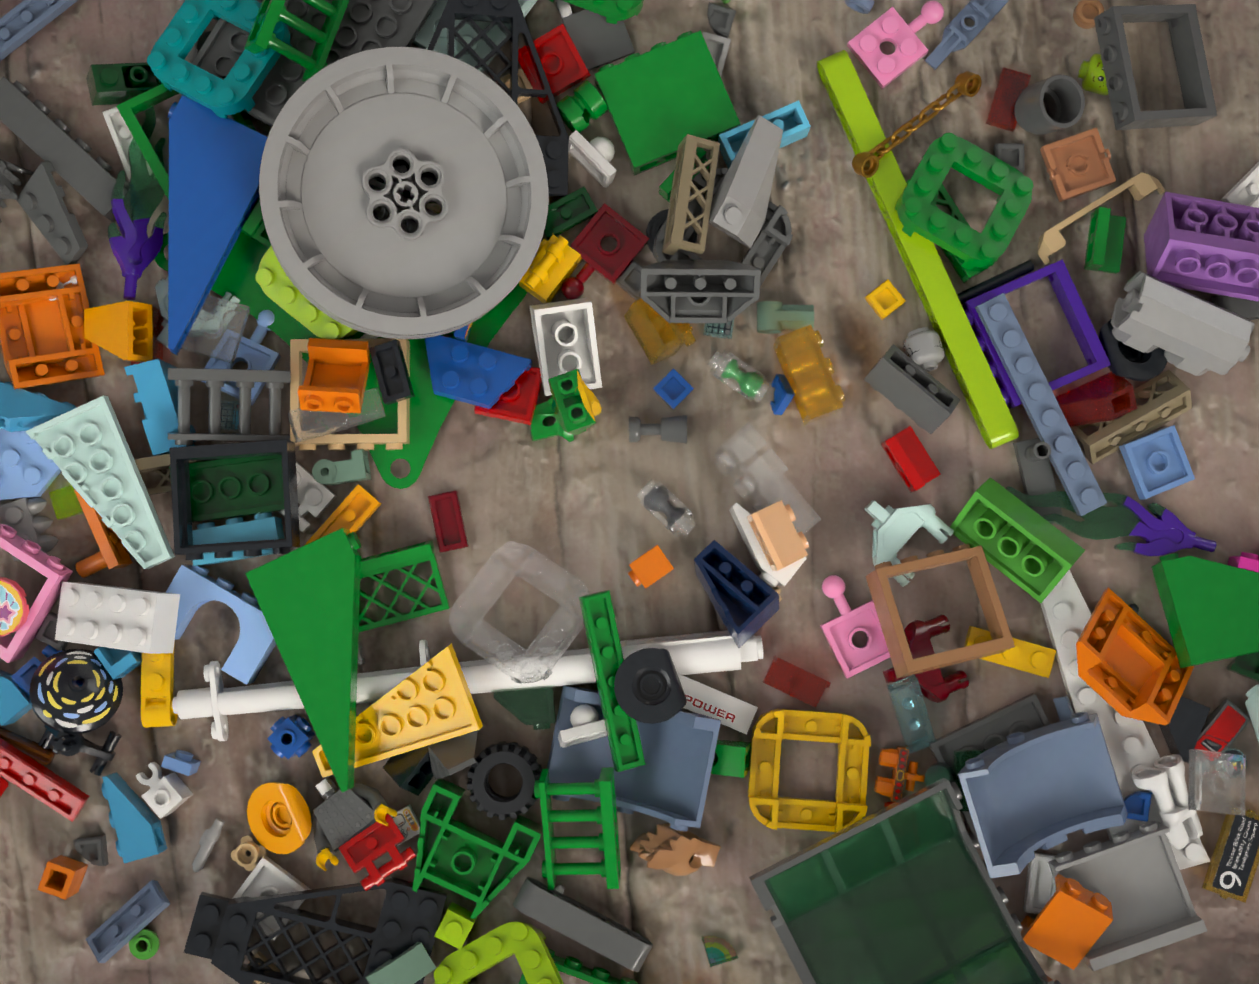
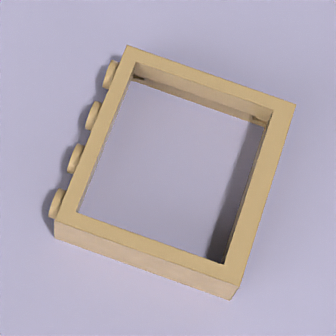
M381 338L337 340L368 341L369 348L395 339ZM290 339V441L295 442V446H299V450L316 451V446H328L329 451H344L345 446L357 445V450L369 451L374 450L375 444H386V450L403 449V444H410V398L398 402V434L302 435V410L300 409L298 388L302 385V353H308L307 345L309 339ZM396 339L400 341L410 377V342L408 339Z

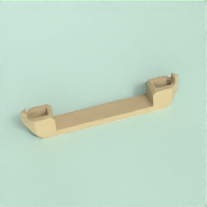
M1141 172L1044 232L1039 237V257L1045 265L1051 263L1048 257L1059 251L1066 244L1059 231L1128 189L1133 198L1140 201L1156 190L1160 195L1165 192L1164 187L1157 178Z

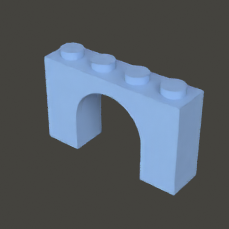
M181 565L166 590V593L180 594L175 640L181 638L192 617L202 605L213 600L227 604L233 609L239 619L240 635L221 670L246 685L254 683L276 646L262 610L257 604L256 597L247 592H243L241 595L232 590L234 585L220 577L215 580L208 576L209 570L203 566Z

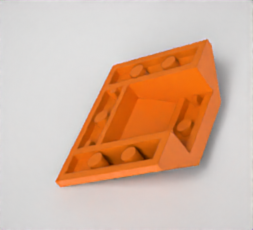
M80 263L0 273V346L4 364L14 389L105 375L98 345L84 338V309L90 307ZM72 276H76L77 284L69 283L64 285L62 289H56L59 281L64 284L70 281Z
M1110 588L1103 592L1076 642L1078 676L1121 716L1160 725L1170 723L1194 666L1180 668L1175 648Z

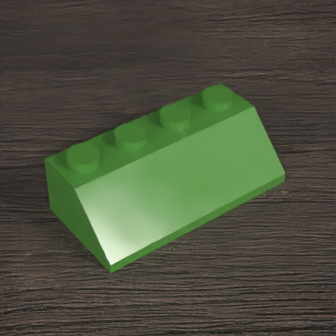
M991 477L975 491L950 526L954 530L953 535L965 544H969L970 548L982 545L986 560L1040 603L1044 601L1085 551V549Z

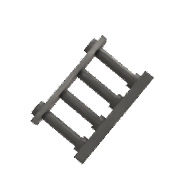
M168 368V380H175V386H178V432L168 433V440H175V445H193V440H290V434H281V388H284V383H291V371ZM193 380L206 381V386L209 387V433L190 432V386H193ZM224 381H236V387H239V433H221V387H224ZM254 382H266V388H269V434L251 433V388H254Z

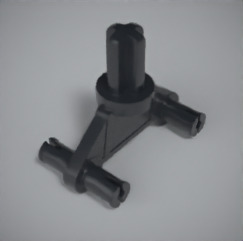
M45 724L46 731L38 744L40 746L43 745L47 749H50L52 745L54 747L52 751L54 754L73 756L82 752L96 756L97 758L89 771L97 776H101L107 762L113 760L116 754L114 749L122 736L114 731H110L104 745L99 746L85 739L82 733H63Z

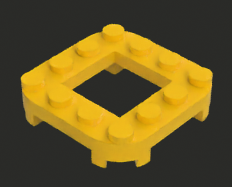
M773 709L761 714L752 730L748 782V803L755 818L766 827L775 830L777 828L835 833L862 820L866 816L868 808L866 805L869 746L871 747V738L864 725L851 715L837 712ZM783 739L839 743L835 801L778 797L781 741Z

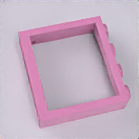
M0 524V547L48 578L30 608L27 621L16 632L15 636H0V658L7 663H11L24 657L46 616L59 597L62 581L67 582L73 571L61 564V559L49 556L41 551V547L37 543L24 540L18 536L14 528Z

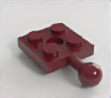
M604 203L570 245L572 249L581 254V260L586 264L576 277H569L562 283L561 290L563 295L570 300L580 298L584 293V283L594 271L614 285L646 246L649 238ZM604 238H614L617 241V247L613 251L603 250L601 241Z

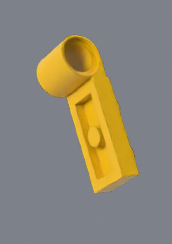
M174 650L173 653H142L140 697L142 725L144 728L175 726L178 714H174L172 707Z

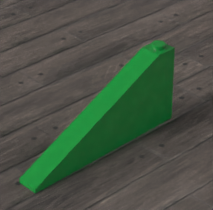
M345 528L332 532L245 573L342 793L354 787L361 555L358 551L361 548V543L355 532L350 533V530Z
M1178 553L1160 557L1161 562L1151 567L1180 668L1259 652V573L1193 556L1179 558Z

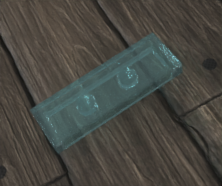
M913 674L887 685L905 747L909 750V754L929 747V744L936 741L916 676Z

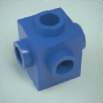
M295 714L287 719L282 716L270 728L273 733L267 739L272 743L271 749L279 757L283 758L285 756L287 759H290L297 755L300 758L312 746L310 740L316 734L311 730L312 726L306 719ZM285 733H289L292 736V742L284 736Z

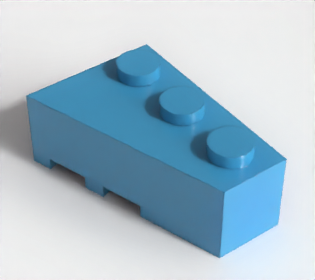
M161 359L124 367L127 376L133 375L138 392L133 393L136 403H142L145 416L142 424L153 456L170 454V448L195 446L194 442L197 440H193V445H175V440H168L169 432H178V386H175V380H168V368L177 367ZM190 425V432L196 433L193 425Z

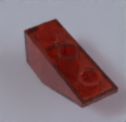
M1112 372L1055 397L1070 427L1111 421L1137 409L1133 385L1124 377L1116 376Z

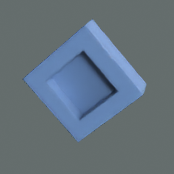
M176 750V752L164 756L161 767L190 776L197 773L201 761L193 759L192 753Z

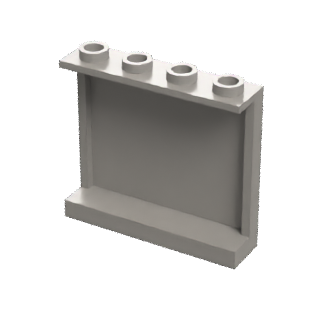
M1156 821L1146 822L1139 826L1140 830L1131 833L1128 831L1111 835V840L1100 843V841L1089 842L1083 845V850L1072 853V851L1061 852L1055 855V860L1048 862L1054 880L1058 873L1066 878L1075 879L1082 887L1093 893L1104 895L1111 902L1113 921L1083 958L1085 964L1092 971L1207 932L1203 919L1196 915L1171 845L1165 834L1170 832L1169 827Z

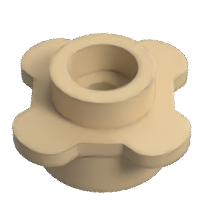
M247 835L241 838V844L231 852V858L237 864L244 867L246 871H253L257 866V861L266 855V848L256 844L253 838ZM247 851L251 852L250 856L246 855Z

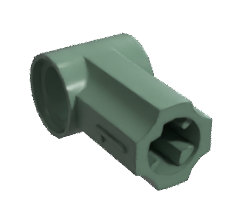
M761 301L757 303L758 333L776 334L783 331H813L814 305H783L779 301Z

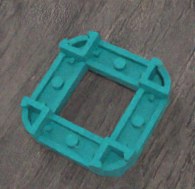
M185 0L153 46L151 53L147 57V63L166 89L169 91L175 90L211 109L218 117L227 119V115L239 113L244 109L247 112L252 110L256 105L252 97L281 54L271 48L256 54L245 49L224 80L184 60L212 19L218 21L221 18L250 33L262 4L256 0ZM282 21L276 23L273 31L276 34L275 37L292 46L290 44L288 26Z

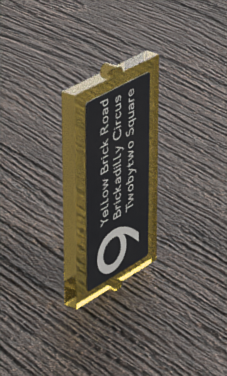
M1229 805L1202 888L1218 893L1224 899L1230 897L1246 903L1259 863V815H1256L1253 810L1248 809L1245 811Z

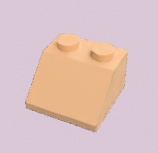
M781 500L747 516L748 522L772 571L783 569L808 555L805 549L809 548V544L802 531L797 533L792 523L796 520V517L789 504L784 505Z

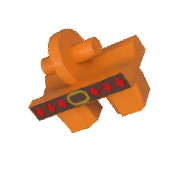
M897 746L896 749H880L879 765L893 767L892 778L876 776L874 791L888 796L893 802L901 800L904 779H907L905 790L914 792L915 781L924 782L925 775L917 773L918 762L910 761L908 771H906L909 750L903 746Z

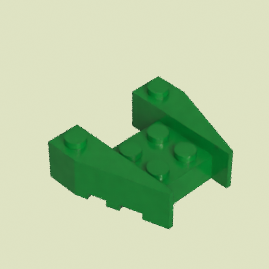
M439 778L433 784L421 810L413 891L417 892L424 878L477 902L470 917L475 919L530 861L542 835L543 827L541 824L519 815L511 828L506 842L503 843L456 821L452 817L465 789Z

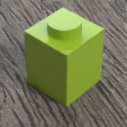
M452 902L434 937L461 950L476 918H470L473 912Z

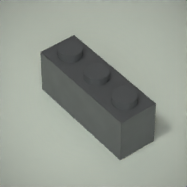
M894 344L864 378L874 390L880 392L897 409L902 410L929 434H932L952 414L960 402L957 396Z

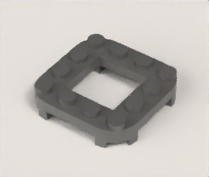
M726 168L716 169L712 199L728 171ZM701 173L692 179V182L699 191L706 187V180ZM696 198L688 203V209L694 218L702 214L703 208ZM770 201L768 203L765 223L752 247L749 248L740 262L761 269L760 287L785 247L790 244L793 236L787 210L783 206H776ZM666 218L654 240L653 256L656 261L703 260L693 252L679 249L674 255L662 253L667 223ZM692 226L684 230V241H688L694 231Z

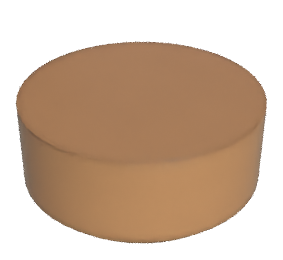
M1081 0L1073 11L1075 23L1084 29L1094 28V18L1104 12V7L1099 0Z

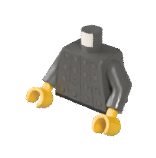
M329 776L315 786V789L325 800L313 810L315 814L313 817L314 840L318 853L316 857L317 866L327 871L325 863L328 859H330L334 866L338 865L339 860L331 853L332 850L336 853L339 851L340 846L376 821L388 826V823L385 821L387 813L393 817L397 816V811L388 807L387 802L376 788L362 783H355L353 788L342 793Z

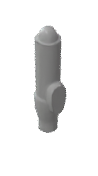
M216 818L213 825L203 833L199 841L201 847L192 863L194 872H199L203 869L215 843L220 837L225 823L224 820Z

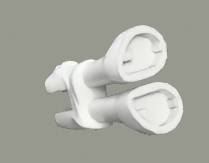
M1172 754L1157 759L1154 762L1155 768H1145L1135 772L1132 775V779L1138 788L1152 791L1160 809L1159 814L1162 817L1163 823L1169 827L1170 832L1165 834L1170 844L1176 849H1182L1189 843V838L1197 839L1203 835V831L1196 813L1197 804L1188 795L1183 759L1180 755ZM1169 785L1172 789L1177 806H1174Z

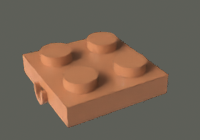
M1097 127L1047 144L1040 149L1047 168L1046 171L1049 173V179L1052 181L1059 202L1111 185L1117 181L1109 162L1111 153L1108 148H1104Z

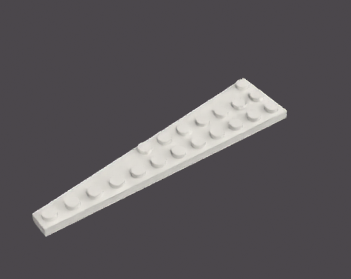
M1069 570L1040 604L1053 648L1056 650V659L1071 708L1074 713L1087 712L1088 715L1097 713L1123 800L1126 796L1137 791L1152 792L1151 790L1138 788L1132 779V775L1141 769L1155 768L1154 762L1160 758L1144 722L1121 716L1078 676L1076 642L1091 617V613ZM1169 785L1174 806H1177L1172 789ZM1152 793L1148 822L1156 821L1164 825L1159 814L1160 809L1157 800ZM1126 819L1125 825L1107 828L1109 839L1111 840V835L1121 831L1131 833L1140 830L1139 826L1146 822ZM1189 838V843L1182 849H1176L1171 845L1180 870L1211 862L1200 838Z

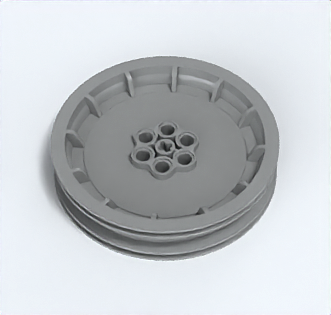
M384 47L366 50L337 60L314 74L296 90L277 116L265 143L259 176L260 206L265 228L273 251L294 286L309 302L337 322L366 334L391 339H422L447 334L467 326L487 314L514 289L527 272L540 246L548 214L549 189L543 154L532 127L517 104L498 84L473 66L449 55L421 48ZM397 160H404L408 163L409 170L405 173H399L393 168V163ZM425 172L433 173L437 178L436 184L429 186L424 184L421 180V175ZM374 177H379L384 180L386 186L384 189L376 191L369 186L368 182ZM403 190L409 191V197L413 200L408 199L407 203L400 201L401 195L398 192L403 194ZM428 202H436L441 207V213L435 216L430 215L426 212L425 205ZM378 207H384L389 211L390 217L385 221H379L374 218L373 211ZM406 219H411L416 222L418 229L414 233H406L402 229L401 223Z

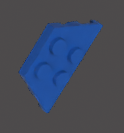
M441 335L425 338L434 394L490 409L499 400L500 395L507 392L515 384V380L525 370L528 371L532 367L531 359Z

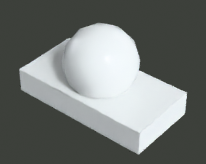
M577 130L569 136L568 152L603 187L607 188L613 182L617 171L609 163L615 154L613 143L606 137H596L589 143Z
M581 704L575 707L571 713L570 721L573 728L560 731L558 740L560 747L564 748L606 737L605 721H599V714L593 706Z

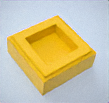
M889 279L864 298L881 320L885 319L906 302Z

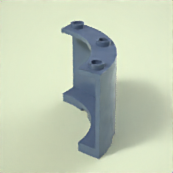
M568 685L563 686L547 764L550 783L594 782L595 779L600 778L602 767H614L608 736L564 748L560 747L558 740L560 731L573 728L570 716L573 709L581 704L593 706L599 714V721L604 720L597 690ZM681 709L674 717L661 723L649 724L637 721L646 765L621 772H616L614 769L617 811L626 814H634V811L650 815L671 823L670 828L675 830L688 831V827L700 828L721 720L699 713L682 712ZM595 794L552 795L553 799L560 801H569L570 797L600 803V797H595Z
M1078 712L1070 715L1068 720L1050 724L1026 733L1016 732L1006 736L1007 741L988 749L975 758L965 761L966 765L958 773L990 878L1021 874L1025 866L1035 858L1034 851L1038 848L1048 850L1067 841L1066 834L1082 829L1083 833L1087 834L1125 825L1128 815L1097 713L1088 715L1087 712Z

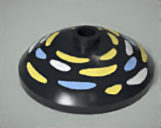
M69 649L53 654L39 665L31 679L29 698L33 711L48 727L63 733L81 734L100 728L115 715L121 704L123 683L122 678L113 679L94 651ZM80 680L83 682V685L76 687L72 682Z

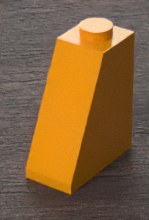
M123 301L84 309V338L123 360L135 362L153 360L152 304Z

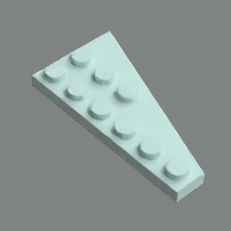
M103 395L25 431L31 439H34L41 446L42 452L48 459H52L60 468L62 475L86 503L98 512L105 525L117 534L122 540L121 543L143 569H150L175 557L108 396Z

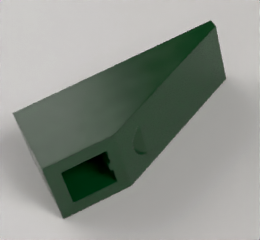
M147 62L92 64L86 78L92 106L121 104L162 84L154 75Z

